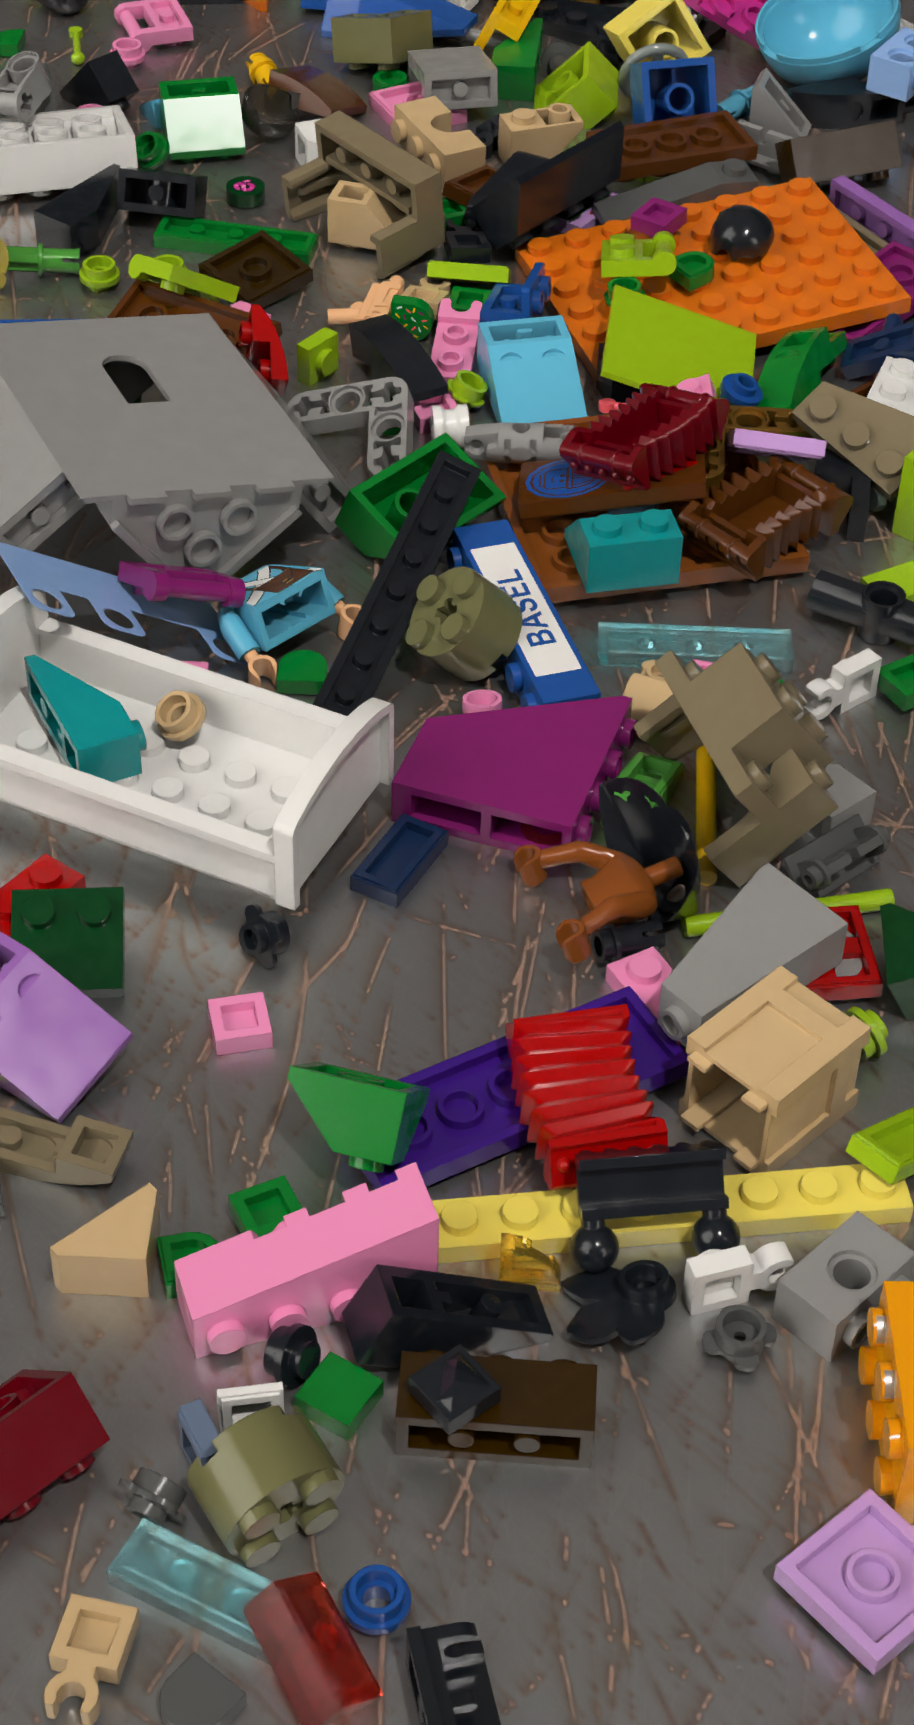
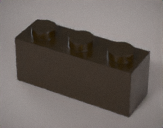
M895 120L803 136L775 144L781 184L798 177H811L820 188L819 183L829 182L842 175L854 181L856 176L866 175V181L870 182L889 178L888 170L902 167Z
M427 1350L424 1352L402 1351L395 1414V1454L591 1468L596 1415V1364H581L567 1359L539 1361L513 1359L505 1355L472 1356L502 1387L501 1401L448 1435L408 1392V1377L446 1352L439 1350Z

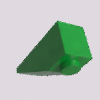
M535 18L529 22L518 42L507 38L494 48L491 61L497 68L498 100L533 102L542 53L543 18Z

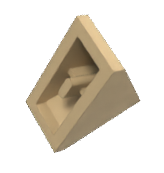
M150 1182L49 1247L54 1285L61 1293L150 1298L157 1256L156 1237H160L161 1231L158 1190Z

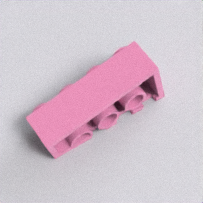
M416 1162L395 1170L398 1178L397 1181L370 1192L366 1182L343 1191L342 1194L345 1202L317 1214L309 1215L306 1207L283 1216L284 1220L274 1228L273 1232L259 1237L255 1232L249 1230L174 1261L177 1301L195 1358L212 1354H229L243 1346L266 1341L275 1329L283 1325L290 1327L295 1323H301L317 1328L336 1322L345 1323L342 1315L343 1310L377 1264L438 1272L439 1217Z

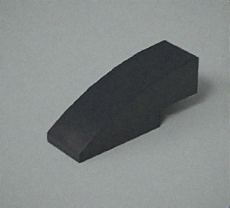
M384 314L349 324L353 357L371 366L372 380L386 377H399L403 379L408 385L414 403L448 394V385L435 363L416 338L398 321Z

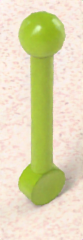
M72 26L68 29L69 37L73 38L74 47L71 61L74 65L81 66L85 62V56L81 52L80 38L83 37V28Z

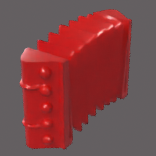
M627 1004L513 1019V1023H506L505 1025L509 1057L512 1058L510 1071L513 1072L511 1089L517 1090L515 1106L521 1107L519 1124L529 1126L527 1142L537 1143L534 1159H545L543 1177L550 1191L576 1187L575 1154H578L581 1150L597 1153L603 1152L605 1148L621 1151L627 1150L630 1146L651 1148L654 1144L668 1146V1129L665 1120L660 1117H652L654 1101H646L648 1091L638 1089L640 1075H634L636 1060L630 1059L632 1053V1046H630L632 1033L628 1031L630 1012Z

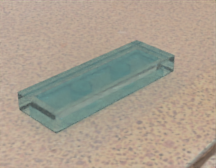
M144 1518L106 1570L109 1585L286 1673L320 1618V1604Z

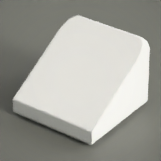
M283 1382L216 1389L220 1433L242 1418L267 1407L279 1405L284 1412Z

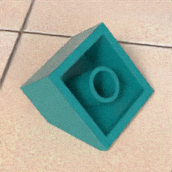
M649 509L637 513L602 514L597 517L580 518L565 529L564 538L586 593L679 583L683 535L671 509Z

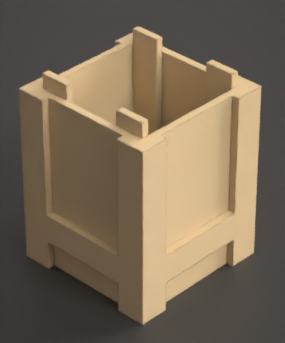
M780 965L687 1036L685 1052L689 1054L687 1056L689 1066L685 1095L679 1100L678 1115L680 1120L696 1132L704 1129L735 1152L732 1159L749 1172L752 1170L756 1173L778 1171L856 1106L859 1090L855 1088L861 1052L862 1048L869 1043L872 1027L854 1015L851 1017L847 1016L798 982L796 975Z

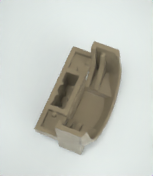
M740 642L706 669L702 670L693 659L685 664L672 650H669L655 661V664L673 695L638 721L633 727L644 742L646 741L661 756L677 761L704 745L735 798L749 810L740 821L703 849L710 862L740 888L754 876L760 867L768 862L770 863L794 841L839 808L827 790L834 784L826 772V766L834 759L823 744V741L829 735L810 711L804 715L802 707L807 704L806 699L791 680L787 679L782 684L778 681L782 678V675L763 652L755 657ZM772 763L770 775H768L764 769Z

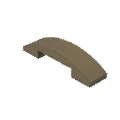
M0 1107V1172L57 1184L98 1185L112 1183L133 1140L134 1131L78 1114L72 1126L68 1127Z

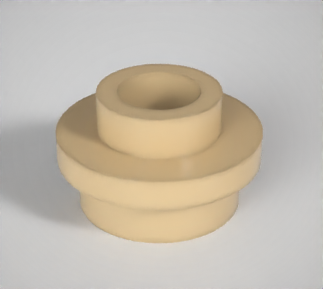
M181 690L172 691L165 695L155 709L158 730L166 739L174 742L184 741L192 737L201 728L206 717L204 702L197 695Z

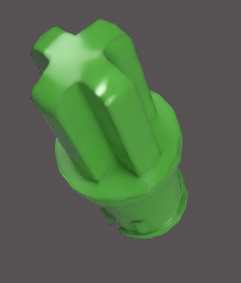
M39 243L38 247L6 246L9 254L7 271L38 272V276L41 277L43 272L79 275V263L62 261L64 259L80 260V248H44L43 243Z

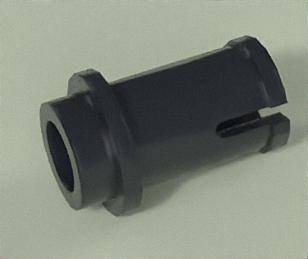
M650 918L647 921L616 927L611 922L607 923L592 933L591 943L595 958L600 963L607 962L610 964L653 946L658 952H663L666 945L665 933L654 935L653 931L663 928L662 923L658 918Z

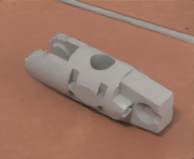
M506 422L466 426L464 438L465 453L471 459L498 463H525L562 458L559 454L561 443L569 431L578 426Z

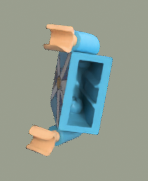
M270 564L241 578L245 583L246 596L240 608L223 607L220 603L221 608L218 610L217 616L223 638L240 662L246 661L248 664V684L261 687L260 676H265L271 679L274 686H277V663L271 656L259 655L260 650L267 652L334 613L339 617L337 634L345 641L362 606L359 604L346 605L344 603L345 596L327 580L324 568Z

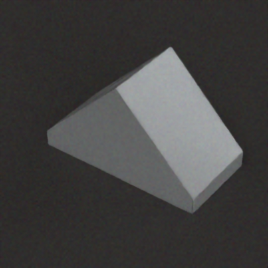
M767 68L761 71L752 88L749 122L764 127L762 140H766V132L769 130L795 138L807 136L812 124Z

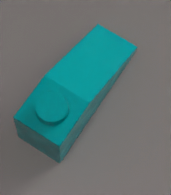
M35 654L24 657L29 698L68 767L111 782L142 774L140 751L147 748L145 734L140 722L137 719L131 721L118 700Z

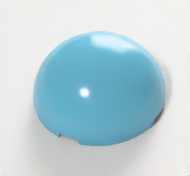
M767 0L756 18L755 33L757 44L765 61L776 74L796 86L854 76L860 81L868 76L871 54L899 31L901 4L900 0Z

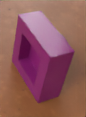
M652 197L631 214V229L646 234L650 238H653L659 231H668L673 234L687 223V208L656 197Z

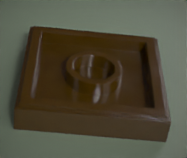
M264 230L198 264L200 274L240 287L236 302L241 300L250 304L261 305L262 308L314 281L313 269Z

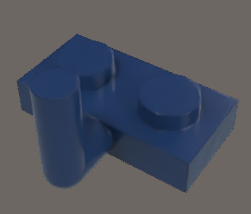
M892 313L885 318L882 331L848 340L840 364V370L846 380L875 375L880 371L887 356L896 359L905 358L914 362V321L904 324L898 314Z

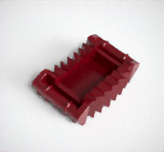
M643 383L639 386L640 393L632 392V399L626 398V404L619 403L618 411L609 410V417L599 415V422L590 421V429L575 427L570 430L560 445L559 454L576 474L646 491L651 488L650 479L660 482L662 480L661 473L674 474L673 466L686 468V459L696 461V453L705 454L706 446L714 445L713 439H723L722 433L730 409L729 401L710 396L709 393L699 394L681 390L676 386L667 387Z

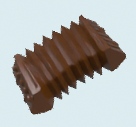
M771 455L769 457V465L759 460L757 471L745 467L744 477L732 472L730 483L721 479L719 489L710 486L709 496L700 499V503L692 500L680 513L677 524L687 534V540L756 582L763 577L764 566L771 568L773 560L778 561L780 554L787 555L788 546L797 549L798 540L808 544L809 537L817 541L819 531L826 536H832L839 532V527L850 510L854 498L837 488L835 483H829L808 471L803 464H797L783 455Z

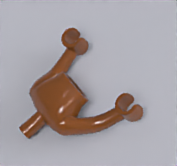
M574 841L545 849H540L533 844L523 845L515 851L513 856L517 872L520 873L524 884L530 887L541 884L547 878V868L563 864L581 863L598 871L592 877L579 882L582 895L590 912L579 920H564L556 929L558 945L563 949L566 959L571 963H578L589 957L592 948L588 936L607 923H629L636 920H644L651 916L658 907L655 887L684 875L681 864L676 856L644 868L634 858L623 852L586 841Z

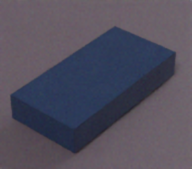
M403 813L351 874L350 890L397 908L447 847L449 831Z

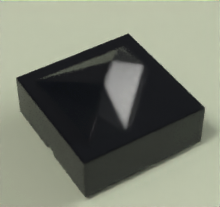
M461 1344L408 1377V1392L448 1435L501 1401L502 1387Z

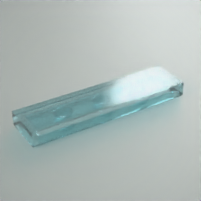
M599 622L598 665L641 667L644 661H657L669 650H672L685 664L692 659L714 662L741 642L755 657L763 652L780 673H792L794 663L791 629Z

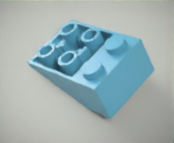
M562 315L478 323L477 369L488 385L486 393L498 423H534L588 417L572 338Z

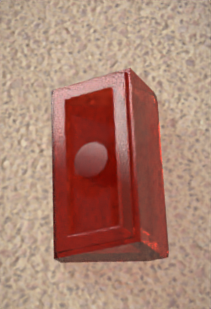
M317 1571L273 1581L245 1605L244 1615L302 1725H330L376 1702L384 1696L381 1687Z

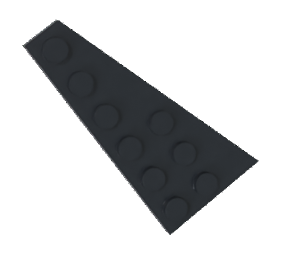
M540 0L529 22L535 18H543V34L583 47L589 41L594 44L599 39H609L603 26L628 7H613L573 0ZM701 20L698 25L710 48L726 37V29L713 21Z

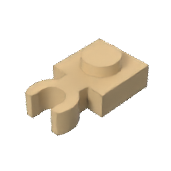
M424 277L420 279L419 286L409 285L401 296L416 297L424 300L433 309L434 320H437L441 300L450 297L451 282L444 281L443 284L434 285L429 283L430 278Z
M71 1593L48 1655L51 1670L59 1671L60 1673L56 1674L48 1682L44 1691L47 1718L55 1719L59 1712L60 1704L68 1697L78 1696L84 1699L80 1709L82 1725H93L96 1722L101 1711L98 1682L100 1680L119 1685L140 1624L138 1607Z

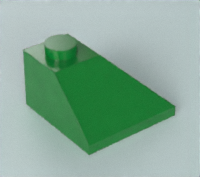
M323 1062L292 1065L289 1068L287 1077L331 1150L350 1156L349 1166L365 1171L383 1173L385 1164L392 1166L404 1161L428 1101L430 1088Z

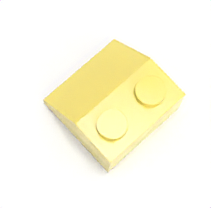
M637 0L603 26L623 61L636 50L655 43L675 45L681 48L688 58L704 57L712 51L683 0ZM664 55L663 60L675 59L669 55ZM651 56L642 60L641 62H649Z

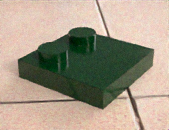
M123 887L12 890V939L32 950L89 998L124 997L125 894Z

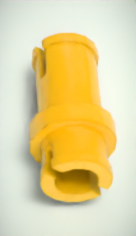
M261 52L250 55L249 58L253 63L246 61V68L253 84L261 87L268 100L276 102L283 99L284 95L280 92L279 88L268 85L270 70L278 69L274 61L267 58Z

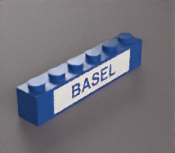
M504 519L454 528L453 547L447 549L449 570L455 567H469L507 592L513 597L514 604L520 607L522 628L517 644L508 657L501 654L495 662L502 663L505 669L508 689L511 693H517L521 707L601 698V692L508 520Z

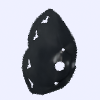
M623 777L602 782L599 785V811L607 848L629 855L644 868L676 856L681 864L683 876L655 887L658 907L649 917L658 918L661 923L698 914L700 911V870L693 834L685 818L678 810L668 807L654 789L637 779ZM624 791H629L630 795L627 797V802L620 796L615 795L614 792L623 794ZM645 796L651 802L657 803L658 807L652 808ZM679 884L685 886V895L681 900L672 902L666 899L667 894Z

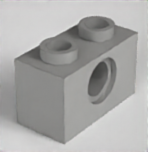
M857 1211L778 1280L772 1319L830 1363L847 1346L855 1349L867 1339L869 1307H878L883 1282L912 1281L914 1251Z

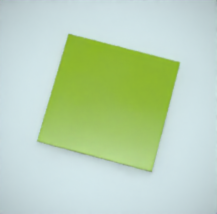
M615 284L611 298L600 376L639 389V386L643 383L667 387L677 386L683 380L697 378L709 373L715 386L716 396L720 398V384L726 375L745 373L753 377L757 334Z

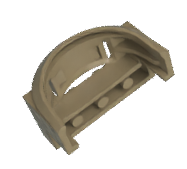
M340 110L314 122L318 158L281 176L285 211L293 222L326 212L329 195L339 180L364 184L392 202L405 216L370 236V241L376 244L377 278L384 279L411 264L426 252L446 242L445 214L442 202L443 182L439 171Z

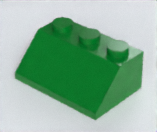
M446 432L349 490L334 523L364 556L386 559L440 450L479 468ZM483 471L480 473L455 528L469 525L504 503L507 498Z

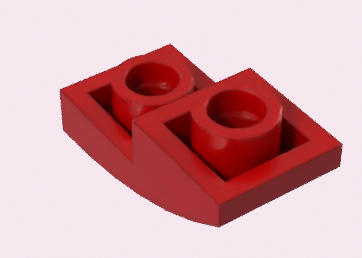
M251 304L247 321H240L239 347H246V358L252 365L257 366V370L283 398L289 379L281 340L261 305Z

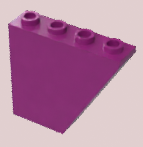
M614 696L427 718L392 781L391 821L396 822L404 813L448 830L449 836L513 852L520 846L528 844L545 849L574 841L589 842L594 824L592 816L594 813L600 814L599 785L604 781L617 778L622 768L623 748L630 750L635 741L637 732L633 725L638 720L631 719L633 698Z

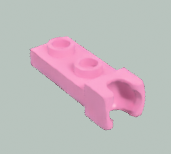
M444 298L441 300L431 359L446 383L449 379H454L460 370L472 372L474 370L478 342V323L480 322V310L483 307L481 301H473L469 310L459 312L452 309L451 299Z

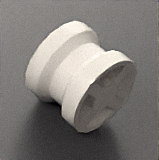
M457 404L454 409H444L440 405H431V441L446 432L461 449H465L466 426H470L467 404Z

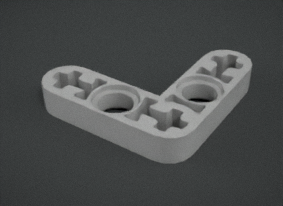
M386 377L305 391L295 395L287 403L310 435L368 426L367 466L371 476L389 467L387 456H393L394 461L397 462L413 452L414 401L407 383L399 377ZM349 401L360 402L352 411H340V408ZM389 428H401L399 434L393 438H380L382 433Z

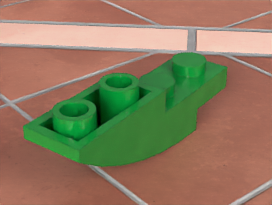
M826 326L787 332L773 348L765 362L758 380L763 398L757 407L795 409L821 383V370L835 363V358L845 350L847 345L845 331L828 333Z

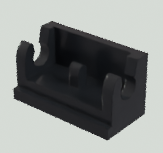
M457 1622L421 1629L420 1626L406 1628V1668L419 1725H501L484 1659L482 1641H473L478 1638L474 1623Z

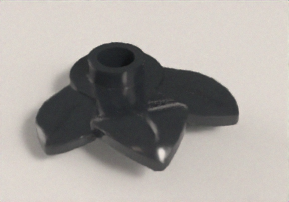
M638 1260L629 1263L622 1270L610 1267L598 1273L583 1271L561 1281V1289L568 1296L583 1305L567 1326V1337L580 1343L592 1345L609 1342L618 1335L630 1346L650 1340L663 1328L665 1324L664 1311L672 1306L677 1297L675 1280L668 1274V1270L663 1264L653 1260Z

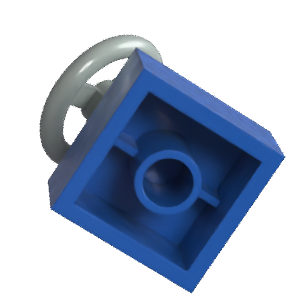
M655 43L633 52L620 68L618 83L623 94L631 99L633 124L717 112L714 56L688 58L686 53L675 45ZM664 55L675 58L674 60H663ZM651 56L649 62H641L642 60Z

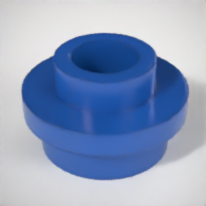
M745 373L728 374L720 384V398L727 399L730 405L757 407L763 398L758 382L752 376Z
M366 1566L356 1572L344 1587L342 1594L343 1613L349 1624L362 1633L369 1635L390 1633L398 1629L409 1616L411 1610L409 1586L395 1570L388 1566ZM372 1599H382L388 1603L387 1606L381 1608H371L365 1604Z

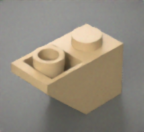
M553 103L549 107L532 110L529 108H518L510 113L499 114L498 157L504 164L515 152L524 151L551 159L560 154L583 130L584 121L571 104Z
M339 180L327 199L328 242L342 244L346 248L354 249L361 247L376 250V244L370 241V236L405 216L392 202L364 184Z

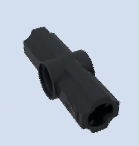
M820 570L816 575L807 597L806 607L810 611L856 626L859 637L870 644L887 645L898 641L914 647V602L906 599V593L899 585L888 581H875L864 585L824 570Z

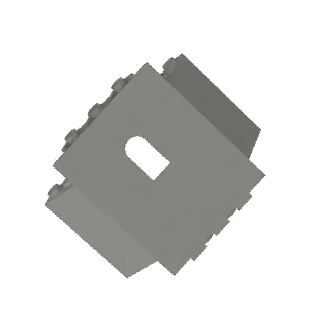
M209 313L0 323V542L34 551L84 505L95 503L112 531L147 563L206 568L232 576L302 515L299 509L300 504L328 533H331L337 527L334 522L349 490L352 488L279 393L228 339ZM154 383L167 400L133 403Z

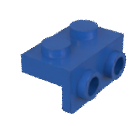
M536 262L524 284L496 283L480 310V322L542 316L544 302H549L551 296V277L545 276V263Z

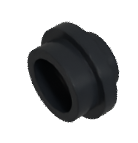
M295 1323L290 1327L283 1325L275 1329L269 1337L263 1357L264 1368L268 1375L274 1376L276 1382H283L284 1387L290 1389L299 1387L318 1367L321 1358V1348L317 1342L314 1329L301 1323Z

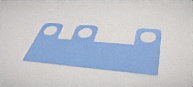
M0 542V556L29 601L37 608L66 617H74V611L61 592L88 599L101 620L115 630L140 637L146 635L131 611L197 629L216 655L225 660L248 666L246 661L240 662L238 658L223 653L214 645L213 640L225 641L220 630L218 613L210 602L167 597L164 602L148 601L145 596L134 594L135 586L118 581V576ZM38 589L51 594L59 600L62 608L55 609L41 603L34 597L32 590ZM111 609L121 613L132 622L133 628H124L115 624L105 615L104 610Z

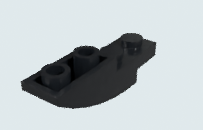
M854 76L793 87L788 90L789 97L812 124L811 128L847 129L895 120L896 124L903 122L904 114L914 112V95L907 102L868 91L866 90L867 81L860 82Z

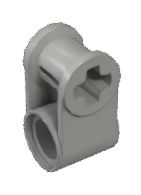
M23 51L15 54L8 60L5 68L0 73V118L8 115L15 116L20 121H30L44 99L50 95L52 91L51 84L36 52Z

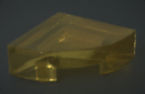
M501 1233L499 1280L536 1285L537 1291L560 1292L561 1269L558 1260L551 1254L546 1256L541 1251L533 1248L532 1240L525 1236Z

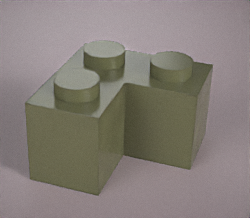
M401 9L381 14L350 13L331 17L334 63H348L349 69L352 70L370 68V63L378 64V70L399 69L400 65L408 66V51L433 49L431 10Z

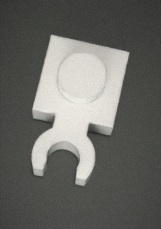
M867 648L833 665L830 678L826 680L817 678L805 686V691L814 699L802 707L804 709L803 712L808 713L810 711L819 721L827 717L833 710L838 714H842L875 697L882 658Z
M784 1241L765 1244L752 1254H749L745 1244L724 1250L710 1249L698 1256L686 1259L681 1297L690 1316L748 1302L751 1290L760 1288L764 1291H776L778 1280L786 1274L784 1268L792 1266L794 1260Z

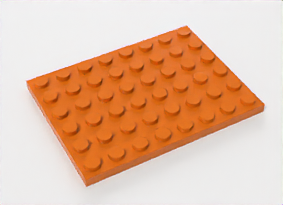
M798 177L782 184L758 186L752 191L736 195L723 194L714 200L680 205L687 208V223L672 234L676 242L674 254L678 256L682 253L698 251L711 256L714 260V278L708 284L689 292L668 276L634 277L641 282V289L647 296L757 334L756 349L777 344L787 332L826 326L828 331L886 318L892 313L898 315L910 312L911 307L910 295L811 177ZM733 205H748L764 213L772 222L775 233L774 241L768 252L755 259L740 257L737 261H732L729 253L724 249H720L719 253L714 255L711 252L708 239L719 213ZM631 219L623 221L610 220L603 225L586 229L575 228L564 234L546 238L535 237L515 248V259L527 278L536 262L545 263V276L551 277V296L549 302H544L552 316L562 315L571 335L574 351L595 383L597 380L599 343H605L610 307L606 304L604 294L608 290L607 285L609 281L616 278H601L602 240H610V236L614 234H632L635 236V239H652L646 234L632 230Z

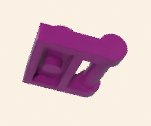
M120 561L118 581L135 586L134 594L145 596L148 601L164 602L167 597L193 601H218L223 607L240 608L245 601V583L242 579L206 568Z

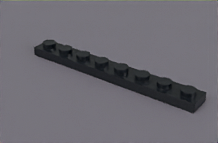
M439 451L313 705L348 716L358 706L374 696L411 619L414 607L418 601L416 595L417 588L423 579L432 575L480 476L481 469L448 453Z

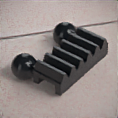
M702 1140L699 1144L678 1142L675 1146L654 1144L651 1148L630 1146L627 1150L621 1151L605 1148L603 1152L596 1153L589 1150H581L578 1154H575L578 1215L581 1220V1227L573 1234L570 1242V1253L575 1264L587 1272L598 1273L607 1270L615 1263L619 1254V1242L615 1233L606 1226L605 1219L702 1211V1217L696 1221L691 1233L692 1245L698 1254L710 1249L724 1250L739 1246L741 1240L739 1227L727 1215L729 1197L724 1192L723 1160L727 1159L726 1147L720 1142Z

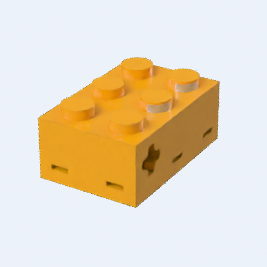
M884 1281L878 1307H869L867 1338L869 1346H861L859 1349V1378L861 1385L871 1386L872 1400H868L866 1406V1429L868 1439L878 1440L880 1456H876L874 1461L875 1493L879 1497H886L887 1504L909 1524H914V1281Z

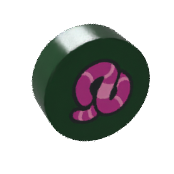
M251 176L233 178L226 184V199L229 204L237 208L249 209L257 207L265 201V184L262 180Z

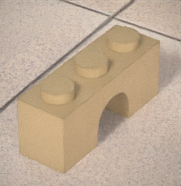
M436 96L395 104L394 120L391 122V133L394 141L399 143L405 151L439 171L443 182L442 189L445 182L486 165V145L469 129L451 132L452 112Z

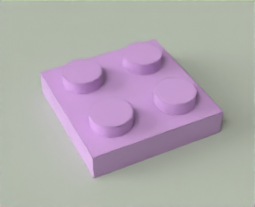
M870 1488L777 1563L773 1579L863 1666L875 1675L914 1641V1527Z

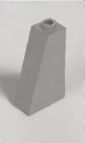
M768 862L760 867L661 984L657 1024L662 1027L668 1037L679 1041L686 1047L689 1034L780 965L796 975L798 982L802 985H808L842 963L848 923Z

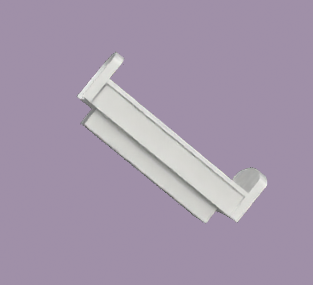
M20 585L0 595V801L275 899L277 905L295 911L300 905V887L379 783L390 785L394 779L393 703L372 697L358 706L348 716L50 618L48 611L37 608L29 601ZM38 589L32 590L34 597L47 605L46 592ZM35 654L118 700L130 720L137 719L140 722L145 734L147 748L140 751L142 774L111 782L68 767L29 698L24 657ZM181 690L193 693L204 702L206 707V717L203 725L192 737L184 741L174 742L166 739L158 730L155 719V709L159 701L172 691Z

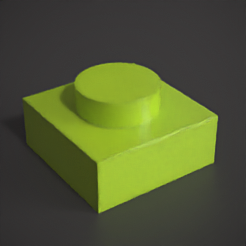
M324 327L296 344L297 381L311 387L338 370V332Z

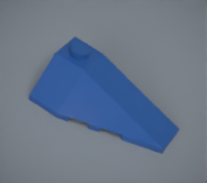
M328 0L321 27V37L332 38L331 17L350 13L381 14L401 9L431 10L433 37L465 36L478 22V14L446 0Z

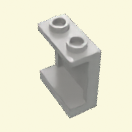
M480 46L408 51L409 83L420 82L422 85V98L436 96L449 110L498 106L497 68Z

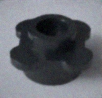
M258 904L248 905L245 908L246 922L239 932L240 945L248 954L258 957L262 967L266 969L272 968L277 964L276 954L284 952L289 946V927L283 916L277 911L269 910L263 912Z

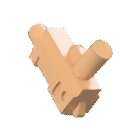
M394 275L389 281L373 282L364 302H354L350 308L327 309L328 325H349L350 323L384 314L391 317L392 298L394 295H401L404 292V279L401 276Z

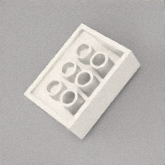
M120 105L35 113L30 121H20L15 116L0 118V201L10 200L14 197V194L29 193L33 197H44L53 193L52 190H69L112 164H117L120 168H138L135 134Z

